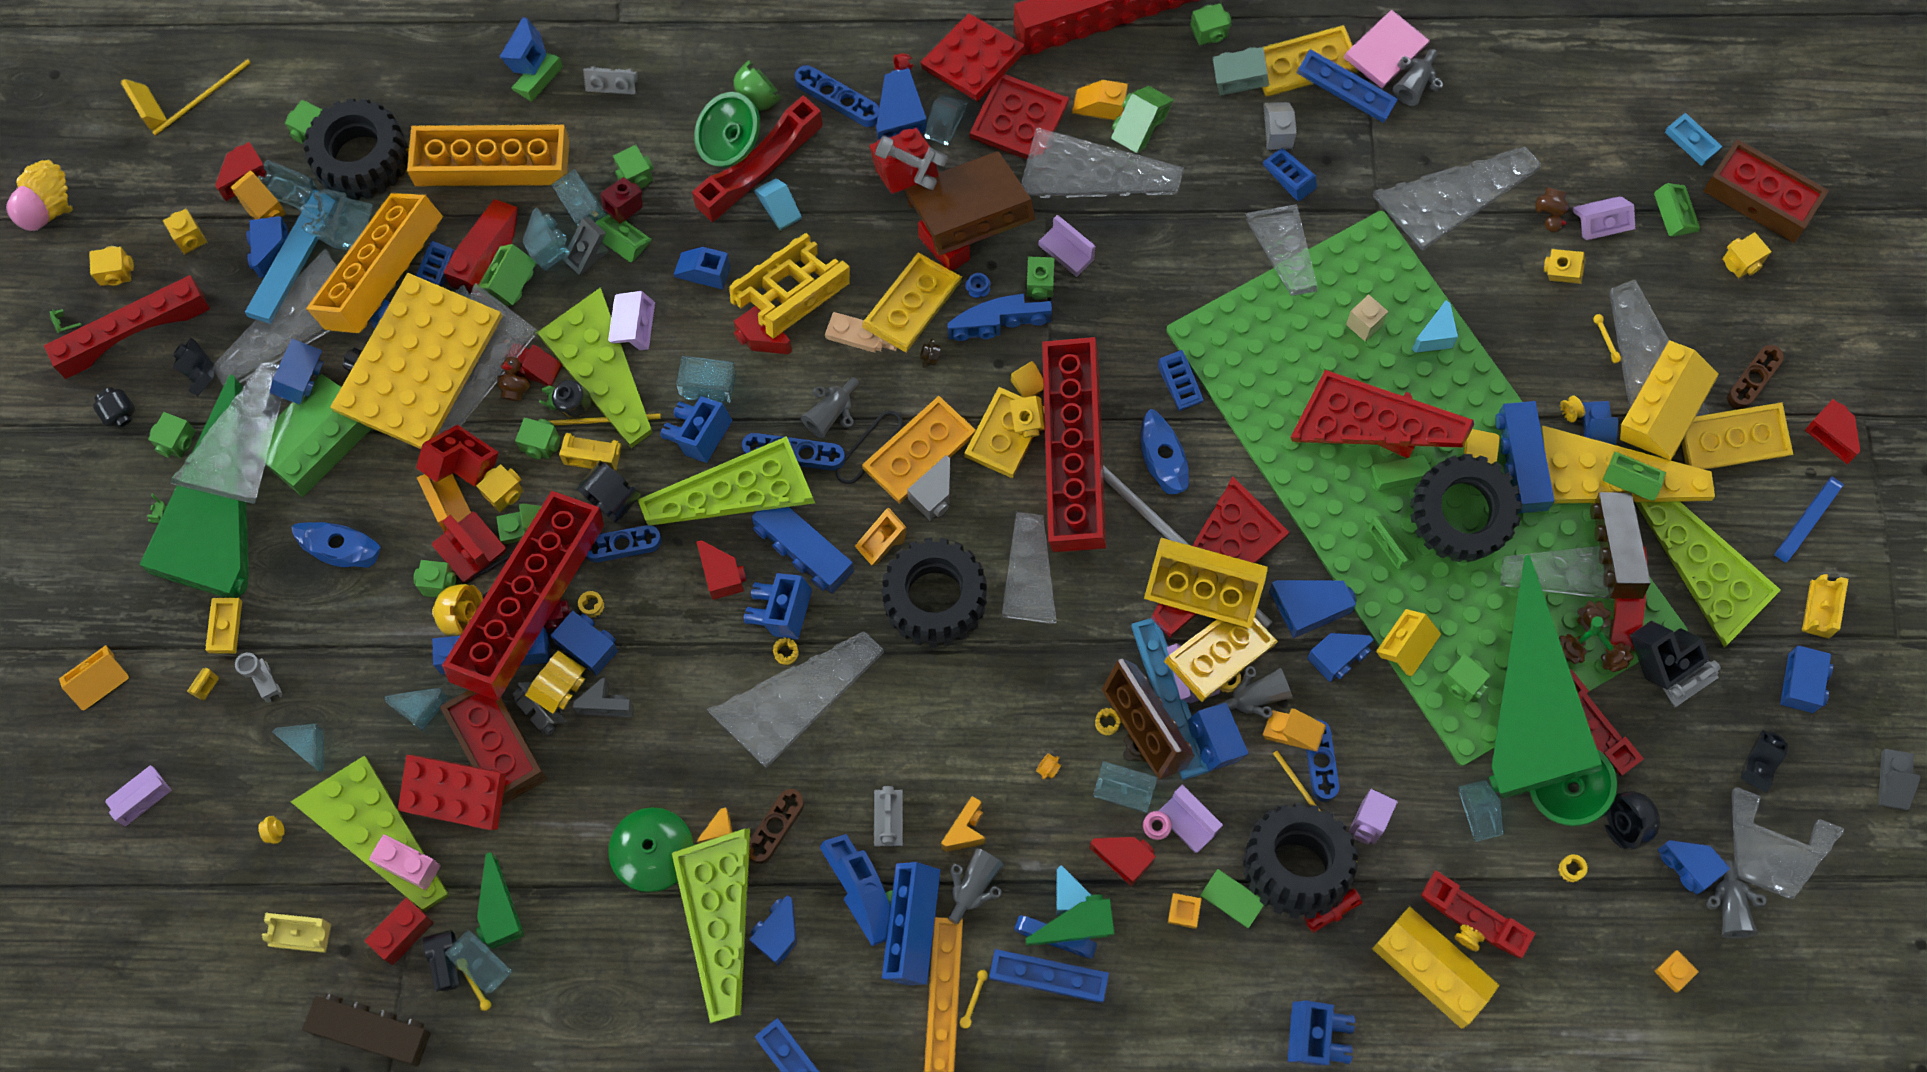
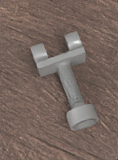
M886 136L881 138L875 155L883 159L892 155V157L918 168L919 170L914 178L915 183L934 190L937 181L935 178L925 174L930 161L944 167L948 160L947 155L930 147L924 159L918 158L906 151L904 152V150L897 149L893 145V140Z
M243 653L237 657L235 661L236 670L244 677H252L265 702H272L270 697L278 694L280 697L283 695L279 685L275 683L271 675L268 663L263 658L258 659L252 653Z

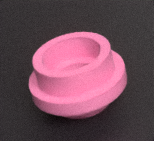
M1151 812L1144 819V832L1153 840L1164 839L1171 831V820L1163 812ZM1154 821L1162 823L1163 828L1160 831L1153 830L1152 823Z

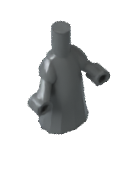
M1430 49L1424 59L1414 58L1410 60L1404 56L1397 63L1398 67L1402 70L1410 67L1404 77L1393 86V94L1399 101L1408 106L1419 104L1420 97L1428 80L1431 83L1429 87L1434 92H1437L1442 87L1443 83L1440 79H1437L1436 71L1432 66V63L1438 56L1436 50Z
M851 377L843 387L831 386L824 388L818 386L814 388L812 394L816 398L826 397L808 412L801 415V420L806 428L818 438L824 439L826 433L841 413L843 418L840 420V424L844 428L852 426L853 418L849 411L851 409L849 395L858 387L859 381Z
M1249 666L1245 670L1242 682L1234 689L1232 698L1217 703V705L1227 703L1229 710L1237 708L1245 714L1256 713L1265 719H1269L1273 714L1271 708L1268 706L1261 708L1259 706L1293 698L1281 668L1250 684L1251 679L1256 676V670L1254 667ZM1266 710L1270 712L1268 715L1264 713Z
M974 849L962 881L960 879L963 871L962 867L957 864L951 867L950 874L954 881L952 895L956 905L948 918L949 921L958 925L967 909L973 910L981 906L982 902L999 898L1001 889L994 886L988 893H984L996 874L1004 867L999 859L981 849Z
M1725 861L1730 870L1723 874L1724 880L1717 885L1716 893L1708 899L1706 905L1709 909L1714 910L1719 907L1721 900L1723 937L1735 939L1755 936L1758 934V931L1754 925L1747 899L1752 901L1755 908H1763L1767 900L1765 896L1750 891L1747 884L1737 880L1734 862Z

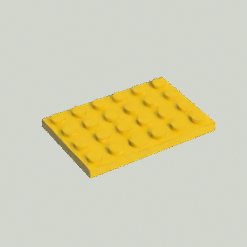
M407 273L330 408L338 414L421 449L424 442L438 434L501 321L502 313Z

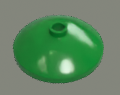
M727 92L716 96L704 107L698 117L694 133L696 149L704 161L713 166L725 168L741 162L751 152L760 130V117L755 104L748 97L740 93Z
M1597 749L1603 770L1530 791L1535 806L1545 817L1565 826H1583L1600 819L1610 809L1617 793V778L1611 762L1601 751ZM1571 784L1579 786L1577 792H1570L1568 788Z
M651 807L640 809L626 816L613 831L608 849L609 861L616 876L628 887L641 892L662 891L678 882L672 853L694 846L693 837L686 823L675 813L663 808ZM652 841L653 847L650 850H645L644 844Z

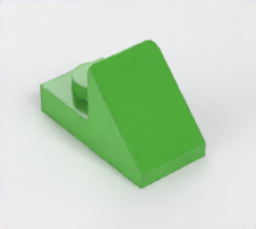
M519 504L520 512L497 516L500 542L503 545L519 542L541 506Z

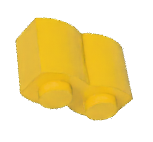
M557 651L534 679L525 696L552 714L558 708L563 710L572 698V695L569 693L572 690L577 692L584 683L585 678L582 675L586 668L560 651Z

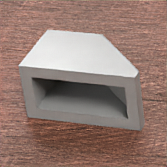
M1289 102L1264 103L1267 150L1293 149L1296 137L1295 112Z
M947 455L907 489L908 500L929 521L935 516H942L949 508L950 458Z

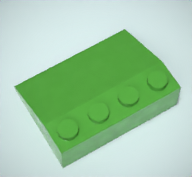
M323 374L314 381L315 384L309 397L304 396L300 405L292 402L246 447L253 456L302 498L372 429L338 414L330 408L341 387Z

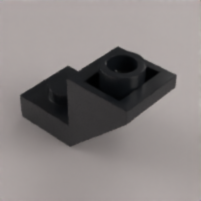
M190 338L185 345L181 343L174 351L173 357H175L173 368L189 377L188 380L191 381L189 392L198 397L213 379L216 366L196 340Z
M1762 730L1742 767L1741 779L1767 793L1773 784L1774 772L1787 755L1788 743L1778 734Z

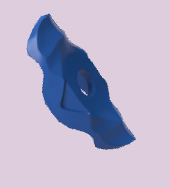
M1150 409L1144 416L1140 429L1141 452L1148 471L1156 479L1164 492L1168 494L1181 493L1189 487V467L1184 449L1174 430L1157 411ZM1161 446H1168L1172 449L1173 455L1167 459L1162 458L1158 454V449Z
M326 522L297 523L291 526L293 536L302 549L318 560L330 565L368 568L377 561L381 546L366 534L347 526ZM340 535L344 538V543L339 548H331L329 546V541L332 537Z

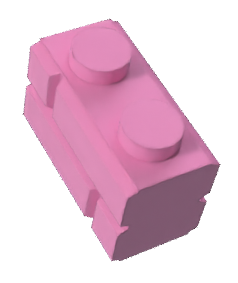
M385 834L381 837L369 859L376 866L425 891L429 888L441 866L434 859Z

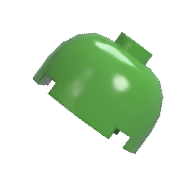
M748 60L737 71L734 78V88L737 93L748 97L755 104L758 111L769 110L782 99V96L779 94L775 96L773 94L777 92V89L759 69L757 71L754 68L751 69L750 67L754 64Z

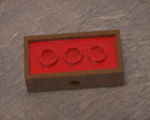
M1736 139L1703 192L1795 243L1829 190Z
M468 690L439 706L471 765L506 773L501 806L548 780L502 696L497 701Z

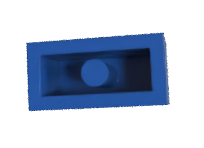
M291 339L272 379L269 393L300 405L303 397H309L315 384V382L311 381L313 375L319 376L324 364L323 361H320L322 350Z
M572 611L551 634V637L559 647L597 676L618 652L614 644L616 639L603 629L599 632L594 628L595 623L584 613L579 616Z
M1799 645L1788 653L1780 705L1814 713L1826 705L1829 697V690H1826L1827 680L1830 679L1833 672V664H1830V653Z
M1227 703L1200 710L1187 720L1190 734L1195 738L1200 749V757L1206 764L1209 772L1235 764L1249 754Z

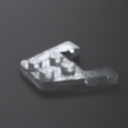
M1738 787L1732 790V814L1736 878L1789 899L1794 898L1816 870L1817 865L1831 850L1836 840L1843 834L1844 828L1819 819L1815 822L1809 845L1755 825L1753 822L1761 796Z

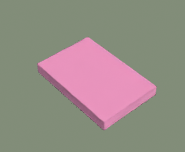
M1390 10L1346 52L1344 58L1383 89L1402 70L1397 65L1400 59L1406 56L1412 60L1427 46L1430 40L1394 11Z

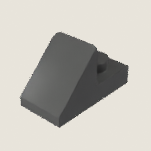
M589 217L582 218L562 259L579 275L584 274L607 254L608 249L602 244L606 232Z
M605 677L600 679L573 703V708L578 715L633 718L634 706L630 699L622 695H611L608 698L609 683Z
M1890 749L1881 751L1878 806L1906 811L1910 809L1921 777L1920 775L1913 774V753Z

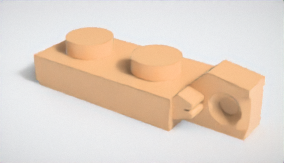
M833 312L825 333V338L874 353L881 351L882 348L893 351L897 350V347L863 329L862 322L864 320Z

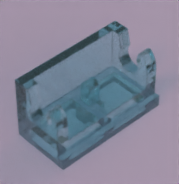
M266 160L263 165L267 172L266 177L258 176V179L277 200L301 210L304 209L313 191H319L311 177L270 160Z
M575 169L552 184V187L578 226L582 218L589 217L596 223L597 220L606 216L585 180Z
M1103 761L1093 797L1147 813L1157 777Z
M469 930L445 952L486 994L493 992L512 973Z

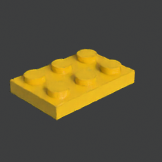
M998 387L964 453L965 458L1013 479L1034 438H1024L1023 434L1015 433L1010 400L1024 397Z

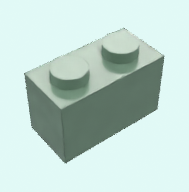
M1250 47L1241 52H1225L1213 57L1219 95L1270 86L1263 47Z

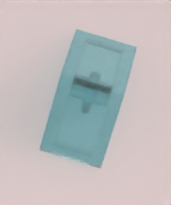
M946 94L934 100L924 134L925 137L948 145L968 102Z
M441 688L385 696V702L394 711L421 731L441 709L439 706L447 701V695Z
M316 723L274 729L273 733L316 770L320 773L324 769V730Z
M1483 780L1459 786V794L1475 842L1503 835L1501 800L1488 782Z

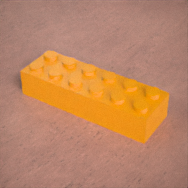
M565 125L411 126L407 172L414 186L567 185L570 140Z
M391 193L306 308L324 330L360 333L367 326L371 316L380 308L384 298L395 287L399 277L408 269L412 259L423 248L425 241L436 230L438 223L443 218L426 195Z

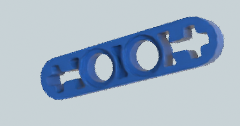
M801 66L796 70L795 82L801 91L863 126L872 127L877 124L879 107L875 102L811 66ZM808 76H811V80L806 79L805 81H802V77L807 78ZM824 86L834 88V91L828 95L820 92ZM844 98H852L855 101L852 106H843L841 104ZM873 111V116L870 114L867 117L864 116V112L869 113Z
M750 433L743 438L742 449L744 454L751 452L750 446L753 445V442H758L759 447H756L758 449L765 446L766 443L770 444L784 437ZM787 437L801 467L834 471L844 465L845 454L842 447L837 444ZM804 448H811L814 451V455L810 459H802L799 456L800 451ZM818 450H822L821 461H818V459H819V452H818ZM832 452L837 453L838 458H835L834 462H829V457L827 456H831Z
M1833 476L1830 477L1779 546L1774 556L1784 563L1792 557L1844 484Z

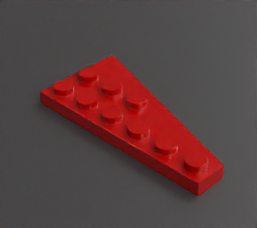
M1325 370L1290 438L1292 442L1463 448L1475 424L1473 419Z
M1232 476L1223 495H1221L1216 507L1192 546L1248 562L1258 563L1288 537L1289 531ZM1159 603L1151 619L1171 638L1192 620L1197 613Z

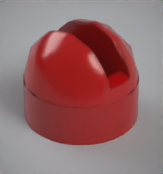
M906 53L894 55L893 63L895 70L909 68L911 71L913 64H909V60L912 57Z

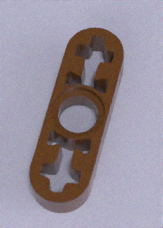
M1767 345L1760 350L1729 391L1727 401L1731 407L1737 410L1749 407L1783 362L1784 355L1780 348L1774 345ZM1768 355H1771L1773 357L1772 361L1767 367H1764L1762 363ZM1749 373H1759L1762 377V382L1755 383L1751 381ZM1744 387L1749 389L1742 400L1737 398Z
M787 789L779 795L751 837L749 859L753 863L764 864L771 859L802 812L804 800L797 790ZM793 797H796L797 807L791 806L786 812L787 816L790 817L789 820L776 812L778 809L782 813L787 806L784 801L786 798L791 800ZM773 819H779L783 822V829L777 834H772L767 830L768 823ZM762 833L767 838L775 840L773 844L769 840L764 845L765 855L759 854L757 857L754 856L755 851L753 847L755 845L760 847L764 842V837L760 836Z

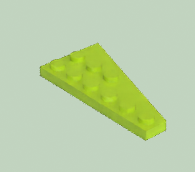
M599 288L537 333L573 379L589 391L593 403L609 420L626 443L633 448L653 432L621 343L612 344L608 340L612 318L602 290Z

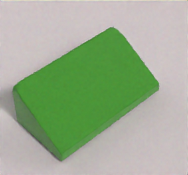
M546 53L535 75L523 74L513 85L512 90L532 102L563 67L561 59Z
M1666 183L1655 191L1654 195L1669 236H1679L1700 231V226L1685 185Z
M609 214L596 221V224L606 232L602 243L629 262L634 261L651 243V238L627 221L619 224Z
M1614 452L1604 474L1603 481L1654 501L1662 487L1666 472Z
M1424 455L1371 465L1378 491L1417 484L1422 480L1421 477L1431 469Z
M1378 516L1372 518L1368 530L1395 567L1401 571L1414 563L1415 558L1387 520Z
M1219 869L1216 870L1200 895L1247 928L1250 927L1264 906L1259 901L1260 897L1258 895H1253L1249 889Z

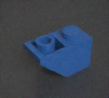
M522 18L501 53L500 58L514 73L535 75L546 56V51L541 33L527 18Z
M281 216L249 220L250 231L246 232L248 244L251 246V253L247 256L250 269L255 270L259 278L265 277L288 237V227Z
M706 247L681 252L673 276L723 290L731 269L728 253Z
M1330 633L1310 651L1307 659L1329 682L1336 677L1342 679L1352 669L1349 666L1356 659L1361 662L1370 654L1372 650L1369 647L1374 639L1370 635Z
M1669 840L1657 849L1661 854L1662 861L1679 874L1680 881L1689 891H1693L1696 895L1730 870L1711 846Z
M788 895L783 900L779 898L769 910L771 915L765 922L759 921L750 933L752 935L750 938L752 945L777 966L782 963L797 945L794 903Z

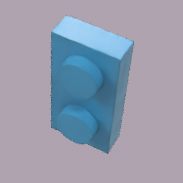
M1686 113L1668 126L1665 131L1672 140L1701 166L1722 149V146Z

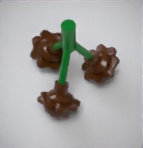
M1588 601L1584 607L1578 609L1580 616L1577 618V623L1584 627L1586 633L1582 637L1578 636L1576 638L1571 634L1559 637L1566 661L1574 665L1578 662L1583 663L1585 661L1584 655L1587 653L1586 648H1584L1585 641L1593 635L1598 636L1606 647V653L1601 656L1605 670L1610 669L1611 672H1616L1627 668L1630 661L1634 659V656L1631 654V646H1624L1623 643L1611 644L1602 632L1604 627L1610 625L1608 618L1611 616V611L1606 609L1600 601L1596 604L1593 601Z

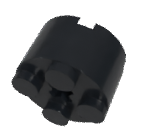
M601 460L586 475L576 489L592 505L600 507V510L615 523L619 519L621 520L641 496L638 490L633 486L630 487L621 475Z

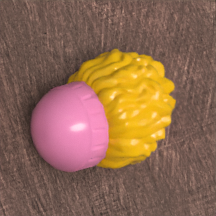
M41 160L27 166L24 172L17 178L18 189L11 194L6 206L10 219L17 226L28 231H36L56 216L72 212L73 207L68 206L67 202L68 195L66 191L68 187L65 185V172L61 171L60 165H54L50 160Z

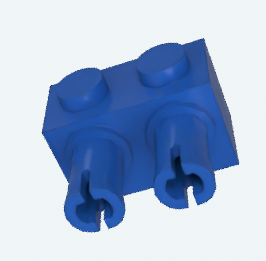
M700 396L695 406L678 402V407L674 408V417L686 421L682 427L665 423L664 427L667 429L662 428L660 436L664 440L677 443L685 456L707 463L733 420L723 403Z
M777 573L773 585L754 582L753 588L757 589L751 590L752 599L768 600L766 609L747 607L745 611L750 614L744 613L745 624L765 626L774 637L799 639L812 589L805 579L799 575Z
M1312 1001L1292 1002L1287 1061L1314 1066L1329 1065V1061L1350 1064L1352 1056L1344 1055L1343 1053H1353L1352 1046L1331 1043L1332 1031L1352 1034L1355 1026L1346 1025V1023H1355L1354 1016L1333 1013L1334 1005Z

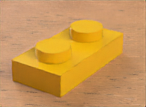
M212 598L205 648L208 653H236L242 600L240 598Z

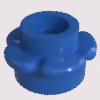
M975 273L966 281L965 288L969 291V295L974 298L984 297L990 292L989 286L991 282L986 275Z

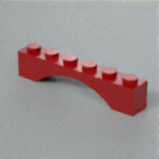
M804 95L785 110L767 137L741 162L718 174L709 176L692 191L695 207L711 222L718 219L823 127L821 110Z
M189 275L43 346L53 367L67 379L90 368L106 350L130 335L161 324L187 321L210 310V307L201 289Z

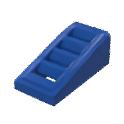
M1279 149L1263 161L1265 168L1297 201H1300L1316 189V175L1285 149ZM1281 161H1286L1281 166L1276 167V165L1279 164Z
M432 241L416 276L442 287L446 281L443 272L454 250ZM433 264L441 266L440 269L432 267ZM427 274L435 275L436 279L428 277Z
M1183 350L1159 359L1158 369L1179 411L1204 401ZM1183 372L1184 374L1178 378H1172V376ZM1186 382L1188 383V386L1182 387L1180 389L1176 388V386H1179ZM1192 391V396L1181 400V395Z

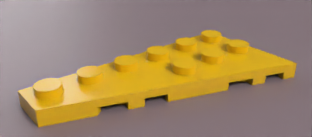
M1543 425L1541 427L1554 496L1553 504L1595 503L1599 492L1631 493L1603 481L1604 474L1614 452L1666 472L1662 487L1654 501L1632 493L1634 502L1712 501L1715 497L1711 471Z

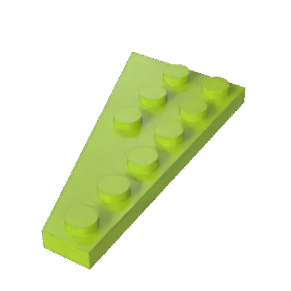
M787 436L638 499L648 526L815 503Z
M1680 501L1635 502L1725 648L1781 590Z
M361 757L291 801L292 804L423 911H427L450 896L437 874L429 888L425 891L376 866L369 860L384 834L421 854H424L367 757Z
M742 829L672 853L710 1023L741 1015L750 829Z

